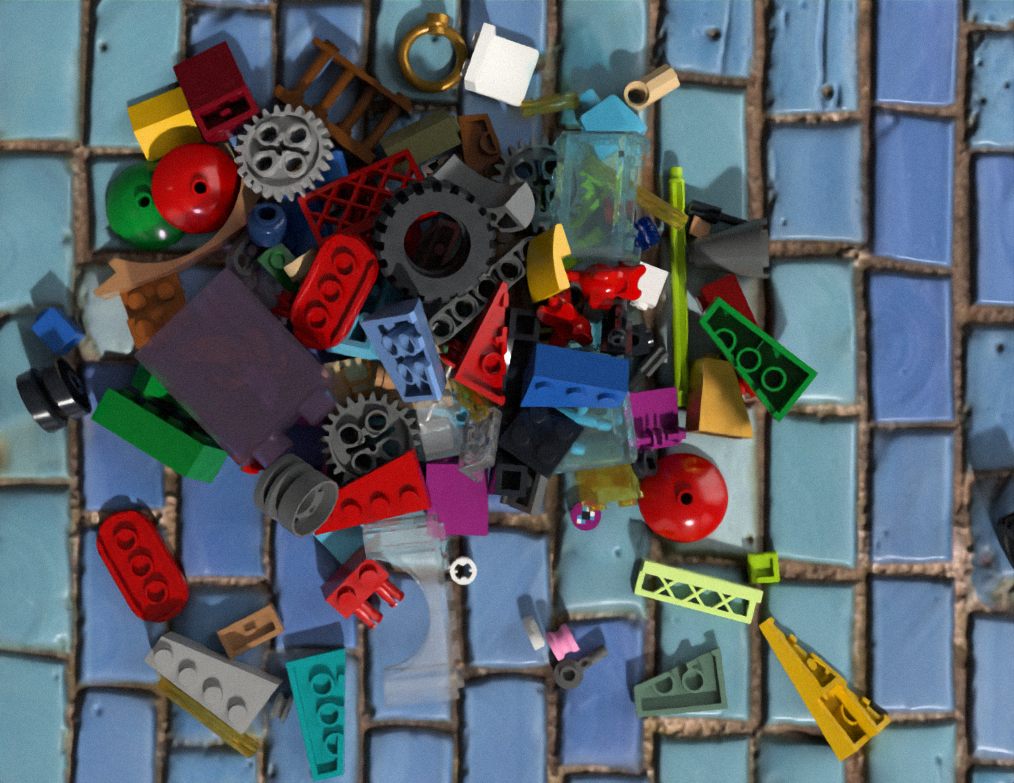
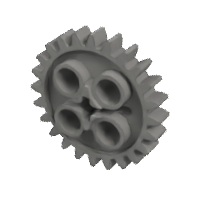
M287 104L282 112L278 105H275L274 113L272 114L263 109L262 119L253 115L252 119L255 123L253 126L244 124L243 127L248 133L247 135L237 136L243 145L234 147V150L241 155L236 157L234 162L240 167L237 173L244 178L243 182L248 188L252 187L251 189L256 195L262 193L266 200H269L274 195L278 202H281L283 196L286 195L290 201H293L294 193L298 192L304 198V189L306 187L315 191L316 187L313 182L315 180L325 181L320 173L321 171L331 170L325 161L334 159L332 153L328 151L334 145L328 139L331 135L327 128H324V123L320 118L316 119L311 110L305 114L302 106H298L294 112L291 105ZM276 134L272 141L266 142L269 136ZM306 136L302 142L295 143L299 137ZM272 163L269 169L262 171L266 164ZM302 164L298 171L291 172L294 166Z

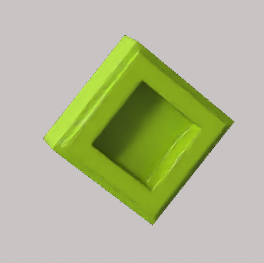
M777 551L746 553L749 584L780 582Z

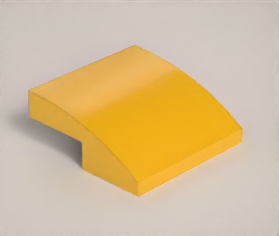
M562 223L554 225L529 241L527 280L532 303L543 301L570 287L562 258L570 255L571 251Z

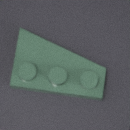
M720 647L633 686L636 718L728 709Z

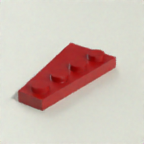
M414 447L399 457L381 464L380 467L355 478L354 481L338 487V500L334 510L327 521L314 534L319 535L430 509L432 502Z

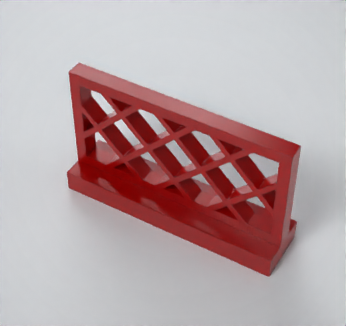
M409 148L322 186L315 191H311L305 194L304 198L302 196L297 198L319 248L325 240L341 233H355L371 243V233H374L373 220L375 215L378 216L381 211L375 209L380 197L390 199L393 196L392 192L384 190L388 179L402 182L401 189L408 186L407 182L415 180V178H411L413 173L419 182L425 181ZM407 160L409 168L405 176L392 172L396 164ZM372 175L381 176L382 179L378 188L364 185L367 177ZM345 187L354 189L349 201L336 198L339 190ZM361 191L374 195L369 207L356 203ZM316 200L326 201L321 214L309 211L307 205ZM333 204L346 207L341 219L328 216ZM353 209L366 213L362 221L355 224L348 222ZM439 211L423 214L409 228L440 215ZM325 222L337 225L335 233L325 238L321 237L320 231Z

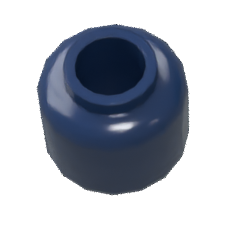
M262 202L254 205L247 214V234L250 240L261 247H274L284 241L287 235V216L279 205L271 202Z

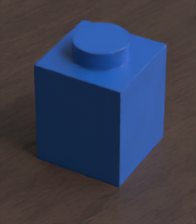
M55 307L46 308L41 311L35 318L36 323L30 327L54 354L63 356L87 336L63 310Z

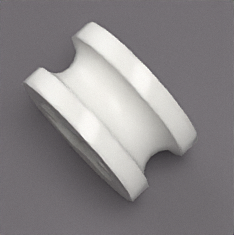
M461 556L452 561L450 575L454 582L466 585L475 579L477 568L472 559ZM468 563L471 566L468 569L471 572L470 576L466 577L463 575L460 578L457 577L455 573H458V570L455 567L458 564L464 566Z

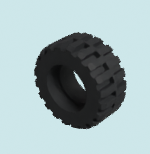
M435 177L425 178V181L420 182L417 179L407 182L408 186L403 189L398 187L392 191L393 196L388 201L384 199L379 206L381 208L379 215L374 217L372 224L374 226V233H371V244L374 248L375 257L379 261L378 266L389 283L397 291H402L410 299L420 297L422 303L432 304L433 300H439L440 303L450 302V297L457 295L460 299L467 295L465 289L471 285L476 288L481 283L479 276L482 272L488 274L491 268L488 261L490 257H495L496 247L492 244V240L496 238L495 229L490 223L492 219L488 211L482 206V203L473 194L452 181L446 179L443 181L437 180ZM435 211L446 213L456 220L461 229L460 247L454 257L444 265L435 268L419 267L406 254L404 248L405 234L409 226L423 214Z

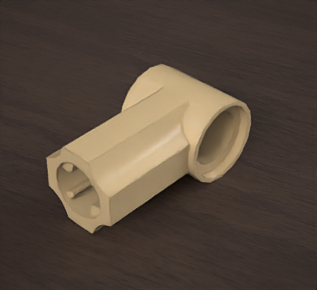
M666 63L640 80L630 82L620 99L636 115L640 114L645 107L680 86L677 74ZM628 94H638L642 99V103L635 104L631 102Z

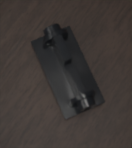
M621 304L613 305L609 309L608 319H602L600 353H607L612 356L632 355V321L627 320V309Z

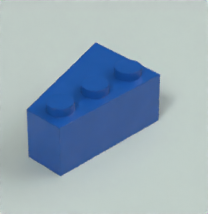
M536 343L523 374L520 407L619 408L628 393L629 360Z

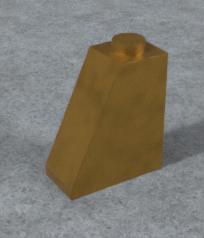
M703 354L702 358L692 360L687 398L686 432L735 440L753 438V429L733 366L729 361L721 360V356L717 354Z

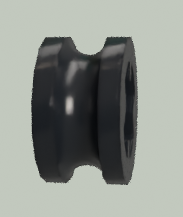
M647 449L642 451V453L636 452L632 454L631 466L636 477L644 479L647 475L655 476L657 474L658 462L651 450Z

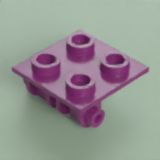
M676 386L627 393L620 406L624 454L647 449L680 445L682 439H686L685 428L679 427Z

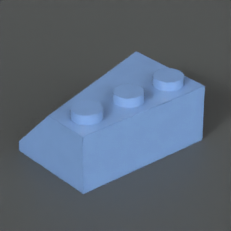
M420 297L388 303L359 322L404 403L438 400L443 396L447 380Z

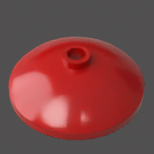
M204 143L183 144L167 152L156 165L151 181L153 202L160 215L175 228L194 234L213 232L222 228L231 215L237 202L242 177L237 173L238 167L234 161L219 148ZM197 182H202L205 185L204 193L198 194L195 191L194 186Z
M674 453L657 460V474L655 476L647 475L646 478L642 479L638 490V505L646 524L662 538L679 543L698 541L711 534L722 522L728 506V490L720 471L707 459L691 453ZM683 493H689L691 496L688 504H683L680 500Z

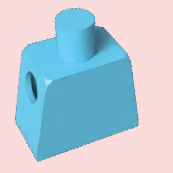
M590 89L578 98L587 111L579 117L578 125L598 166H601L644 136L648 129L646 124L615 94L601 101L595 91Z

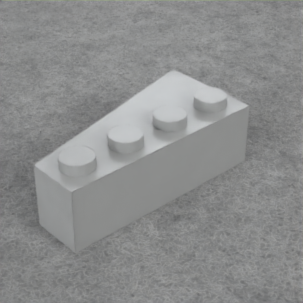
M172 631L161 636L144 659L145 663L241 735L251 725L285 679L262 671L261 668L254 665H248L233 658L229 659L228 655L223 652L214 651L207 648L206 645Z

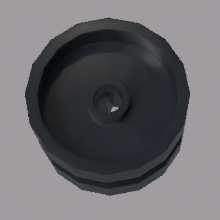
M54 355L43 361L40 365V371L30 368L19 374L16 378L17 389L25 407L38 425L48 433H55L66 427L68 417L72 420H79L92 411L91 401L82 381L70 364L60 355Z

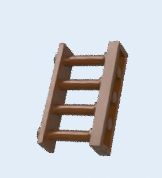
M315 36L312 43L319 54L293 88L289 87L286 90L279 84L272 94L277 102L284 107L290 104L294 112L298 106H302L305 114L311 110L316 119L320 118L325 125L324 128H327L331 136L328 139L367 167L378 162V158L374 154L376 152L375 147L399 114L402 112L410 119L413 117V108L410 106L412 102L400 92L392 93L340 55V49L330 40L325 39L323 42ZM331 60L342 68L343 71L318 105L314 104L310 107L303 102L305 98L303 94L327 62ZM354 77L365 85L367 89L341 123L337 122L334 125L326 119L328 117L327 112ZM378 95L391 104V106L366 140L362 139L359 143L350 137L352 134L350 130Z

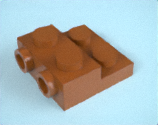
M177 273L120 293L129 318L126 321L136 349L146 350L147 353L164 348V342L174 339V342L177 343L191 338V333L198 328L180 276Z

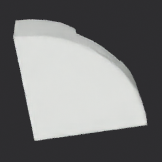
M533 615L522 618L521 621L534 649L537 650L545 646V639Z

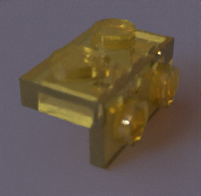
M631 463L575 471L580 508L588 507L589 512L606 510V504L618 502L619 508L637 505L636 499L644 497L643 491H640L638 477L634 474Z

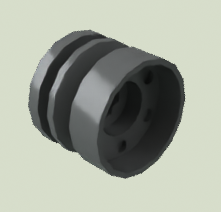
M287 454L275 460L264 471L254 491V503L260 511L266 513L270 518L279 521V524L293 535L302 538L311 535L327 521L338 500L339 488L335 481L323 473L314 470L313 466L304 462L300 457L294 454Z

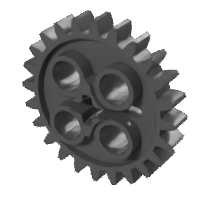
M532 136L528 146L522 139L519 140L518 150L510 145L507 149L509 156L501 154L499 157L503 165L495 164L493 171L499 175L492 176L490 179L497 183L509 185L520 184L526 181L532 190L535 201L534 216L528 225L531 227L532 235H535L538 228L545 232L550 229V226L553 227L556 224H560V221L564 225L569 226L571 224L569 215L577 218L580 212L576 207H583L586 203L579 196H585L588 193V189L581 187V185L588 181V177L579 176L585 166H575L574 164L579 156L573 155L569 158L567 155L569 146H566L561 151L558 149L559 140H556L550 146L545 136L540 144H537L535 137ZM534 160H537L539 165V184L542 186L545 185V188L541 192V199L545 208V212H542L540 210L539 187H533L534 183L537 180V172L535 165L533 164ZM545 164L555 165L559 171L558 175L548 174L545 170ZM515 168H525L529 172V178H519L515 173ZM549 194H560L563 204H553L550 201Z
M360 390L358 400H354L352 396L347 395L348 405L346 406L338 401L336 408L339 413L328 412L327 416L333 422L323 423L322 428L329 431V433L321 434L320 437L321 441L329 443L321 449L322 453H331L326 459V465L336 463L333 474L335 475L343 471L342 482L344 483L351 477L355 480V478L380 467L381 464L404 454L413 446L421 444L420 439L412 437L420 432L419 427L410 426L416 420L415 415L405 416L409 406L405 405L398 408L399 398L396 397L389 402L387 401V392H384L380 399L376 398L375 390L371 391L369 398H365L364 393ZM374 413H381L385 416L386 421L380 426H375L370 423L369 417ZM394 426L396 428L393 432H388L378 436L379 434L386 431L389 427ZM345 427H353L358 431V436L352 440L346 439L341 431ZM367 434L372 438L378 436L375 445H372L370 442L364 443ZM388 440H395L399 443L400 448L396 452H388L383 448V444ZM362 444L361 446H359L358 448H356L353 452H351V453H347V452H346V449H347V448L355 447V446H357V445ZM360 454H368L373 461L367 466H361L356 462V457Z

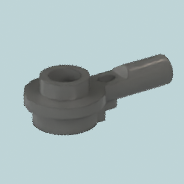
M602 644L579 660L566 658L559 661L554 668L556 683L564 689L577 687L583 680V671L610 653Z

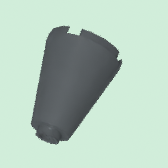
M755 219L695 238L694 245H688L689 263H695L696 269L728 274L734 273L735 275L763 279L770 278V271H764V267H769L767 229L761 230V225H766L767 219Z

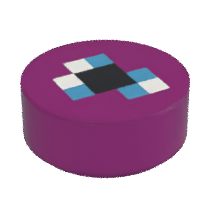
M582 500L573 506L571 520L578 529L589 531L599 524L601 512L594 502Z

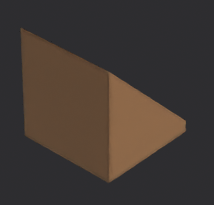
M694 215L686 236L698 238L708 235L711 224Z

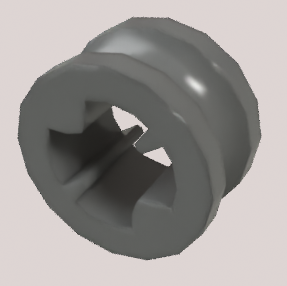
M279 692L269 718L274 719L277 717L281 723H285L294 697L285 698L283 693Z

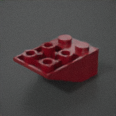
M226 40L173 66L189 108L205 140L210 145L215 146L245 131L244 124L253 126L255 124L252 119L253 115L259 119L263 118V114Z

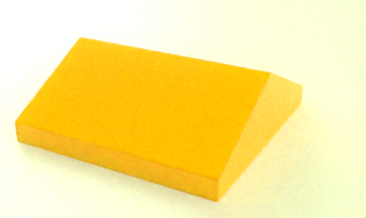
M181 87L127 108L133 132L148 162L161 160L167 152L177 146L187 143L205 142Z

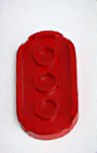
M341 233L325 240L320 246L291 305L289 314L290 322L293 323L294 327L293 332L296 338L305 346L315 350L329 349L337 346L347 337L379 271V261L375 257L373 246L367 239L355 233Z
M123 510L108 516L99 528L96 546L101 559L132 612L143 620L156 623L165 622L177 616L183 610L188 600V582L153 521L147 515L135 510Z

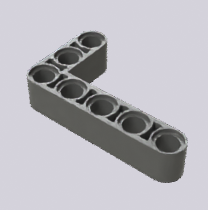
M530 236L523 239L491 266L488 274L483 273L479 277L480 284L489 287L492 294L498 281L507 283L508 290L524 275L527 278V257L523 253V247H528L529 241L535 237ZM501 265L511 268L512 278L503 276ZM569 281L570 287L567 289L571 291L573 306L577 310L584 304L585 297L582 294L581 286L577 282ZM472 285L465 289L467 295L460 299L456 296L428 320L435 346L451 339L484 310L489 298L480 295L478 286L476 288ZM456 303L464 304L467 307V317H461L457 314L455 310ZM438 322L445 327L446 333L444 337L434 334L432 330L433 323Z

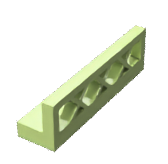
M645 558L641 560L633 591L637 595L751 624L756 602L761 603L764 592L759 588ZM645 573L658 576L663 583V586L653 592L641 589ZM664 578L670 579L671 581L666 583ZM677 582L688 584L692 593L683 599L675 598L669 587ZM693 586L700 587V589L695 590ZM666 589L670 596L660 594V592ZM707 589L718 593L721 601L711 607L706 606L700 599L699 594ZM723 594H727L730 596L724 598ZM695 597L698 603H694L689 600ZM736 597L749 600L745 616L733 613L727 602ZM722 605H725L728 611L717 608L721 607Z

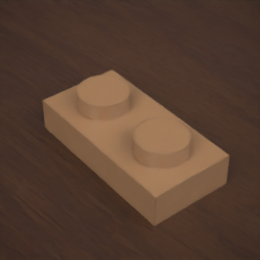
M272 603L216 633L229 659H232L281 634L286 629Z

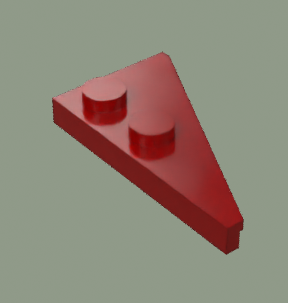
M504 281L497 282L450 376L452 380L501 406L505 403V396L502 395L503 375H506L504 357L507 353L508 327H505V307H509L508 284Z

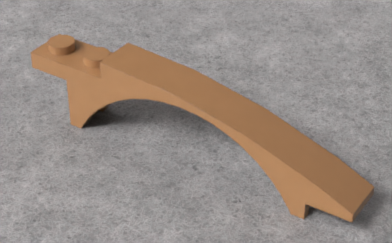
M302 164L294 166L291 172L298 171ZM242 178L237 202L231 215L210 241L188 255L166 262L137 263L115 257L108 264L116 273L94 290L93 293L97 297L107 300L152 281L185 271L233 243L247 227V214L249 210L256 204L272 202L275 199L274 195L269 200H266L262 193L256 195L252 191V187L248 188L243 182L244 178Z

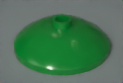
M155 161L140 162L123 170L112 182L107 193L105 206L107 219L114 233L128 245L147 251L168 248L180 241L187 233L169 224L160 215L153 202L151 181L155 167L158 164ZM148 197L150 200L149 205L142 207V199Z

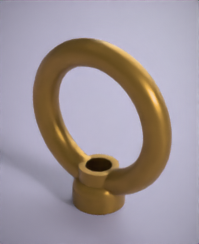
M426 13L425 22L411 28L399 44L397 52L399 70L404 79L419 91L441 93L451 89L462 79L461 71L466 58L468 59V50L462 36L449 26L450 17L448 15ZM425 34L444 36L450 40L455 48L457 56L456 65L450 75L442 80H424L417 76L411 68L409 61L410 49L413 43Z

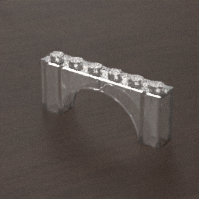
M438 513L385 519L364 524L362 532L366 560L387 561L408 572L423 590L430 611L428 633L417 651L399 664L384 667L382 680L386 707L459 699L460 688L465 687L463 669H457L456 659L461 658L460 641L453 638V630L458 629L456 611H450L449 600H454L452 581L446 582L445 571L450 570L449 553L442 551L441 541L447 540L445 522L439 523Z

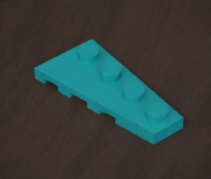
M346 647L286 662L313 782L340 776L345 772Z

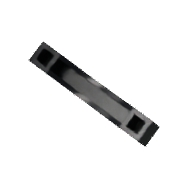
M509 308L505 311V327H508L507 353L504 357L506 375H503L502 395L505 396V403L503 406L495 404L487 492L489 495L525 497L528 465L498 446V440L523 409V407H520L523 374L536 343H539L541 320L537 317L536 310Z

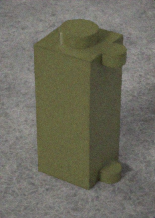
M441 109L379 141L387 157L409 148L416 164L419 165L461 144L457 135L461 128L454 115L449 117L446 111ZM405 160L396 164L393 169L395 173L400 174L408 170L409 164Z

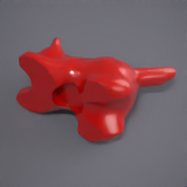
M620 260L618 261V266L595 263L588 266L585 270L565 269L568 281L580 284L582 294L592 308L608 310L612 307L615 297L632 301L640 298L642 291L638 289L637 284L640 277L645 274L646 267L642 264L626 265Z
M565 289L563 292L549 297L547 306H539L536 310L537 317L541 322L551 327V337L548 340V345L566 348L571 342H577L582 347H588L593 343L592 326L589 320L579 314L571 302L570 289Z

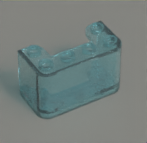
M562 131L560 137L556 138L557 168L553 170L552 174L555 192L554 199L550 203V215L552 217V227L562 223L571 254L564 258L582 261L640 263L641 247L634 246L632 236L638 237V230L634 229L638 168H643L644 162L639 160L641 156H649L650 140L639 132Z

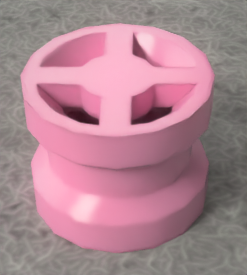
M566 623L560 625L559 630L555 632L549 631L544 634L558 661L564 659L566 653L570 651L575 653L580 650Z

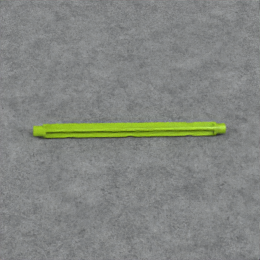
M682 167L669 168L667 184L670 213L673 386L677 387L678 406H687L689 341L684 210L685 179H683Z

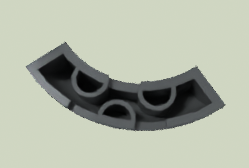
M455 154L446 159L427 177H435L437 180L442 181L444 179L452 181L473 194L482 203L484 209L488 211L492 219L490 221L491 226L498 227L500 232L523 230L530 224L534 216L535 201L532 190L526 181L520 184L509 185L489 180L470 169Z

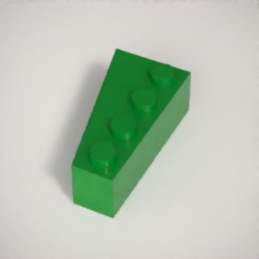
M715 297L697 320L699 325L777 422L783 419L818 375L814 369L719 297Z
M108 387L90 418L91 420L185 478L208 483L213 482L229 451L209 441L210 438L203 433L186 428V423L171 415L167 417L161 414L162 409L148 401L145 403L138 401L139 395L125 387H122L120 391Z

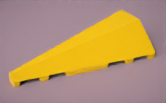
M772 617L768 618L759 625V628L839 761L855 753L870 738L877 735L892 721L886 714L880 716L869 706L871 701L865 696L859 698L846 686L848 682L815 653H806L796 644L798 639L792 634L785 635L773 624L775 619Z

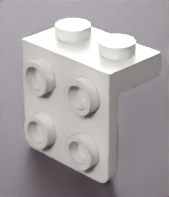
M484 22L481 32L476 30L471 42V48L474 49L471 60L466 58L462 67L461 76L464 77L465 89L514 106H521L535 70L539 52L531 47L496 36L495 26Z

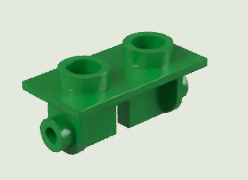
M282 243L270 247L257 261L286 291L298 293L300 284L292 282L283 267L297 258Z

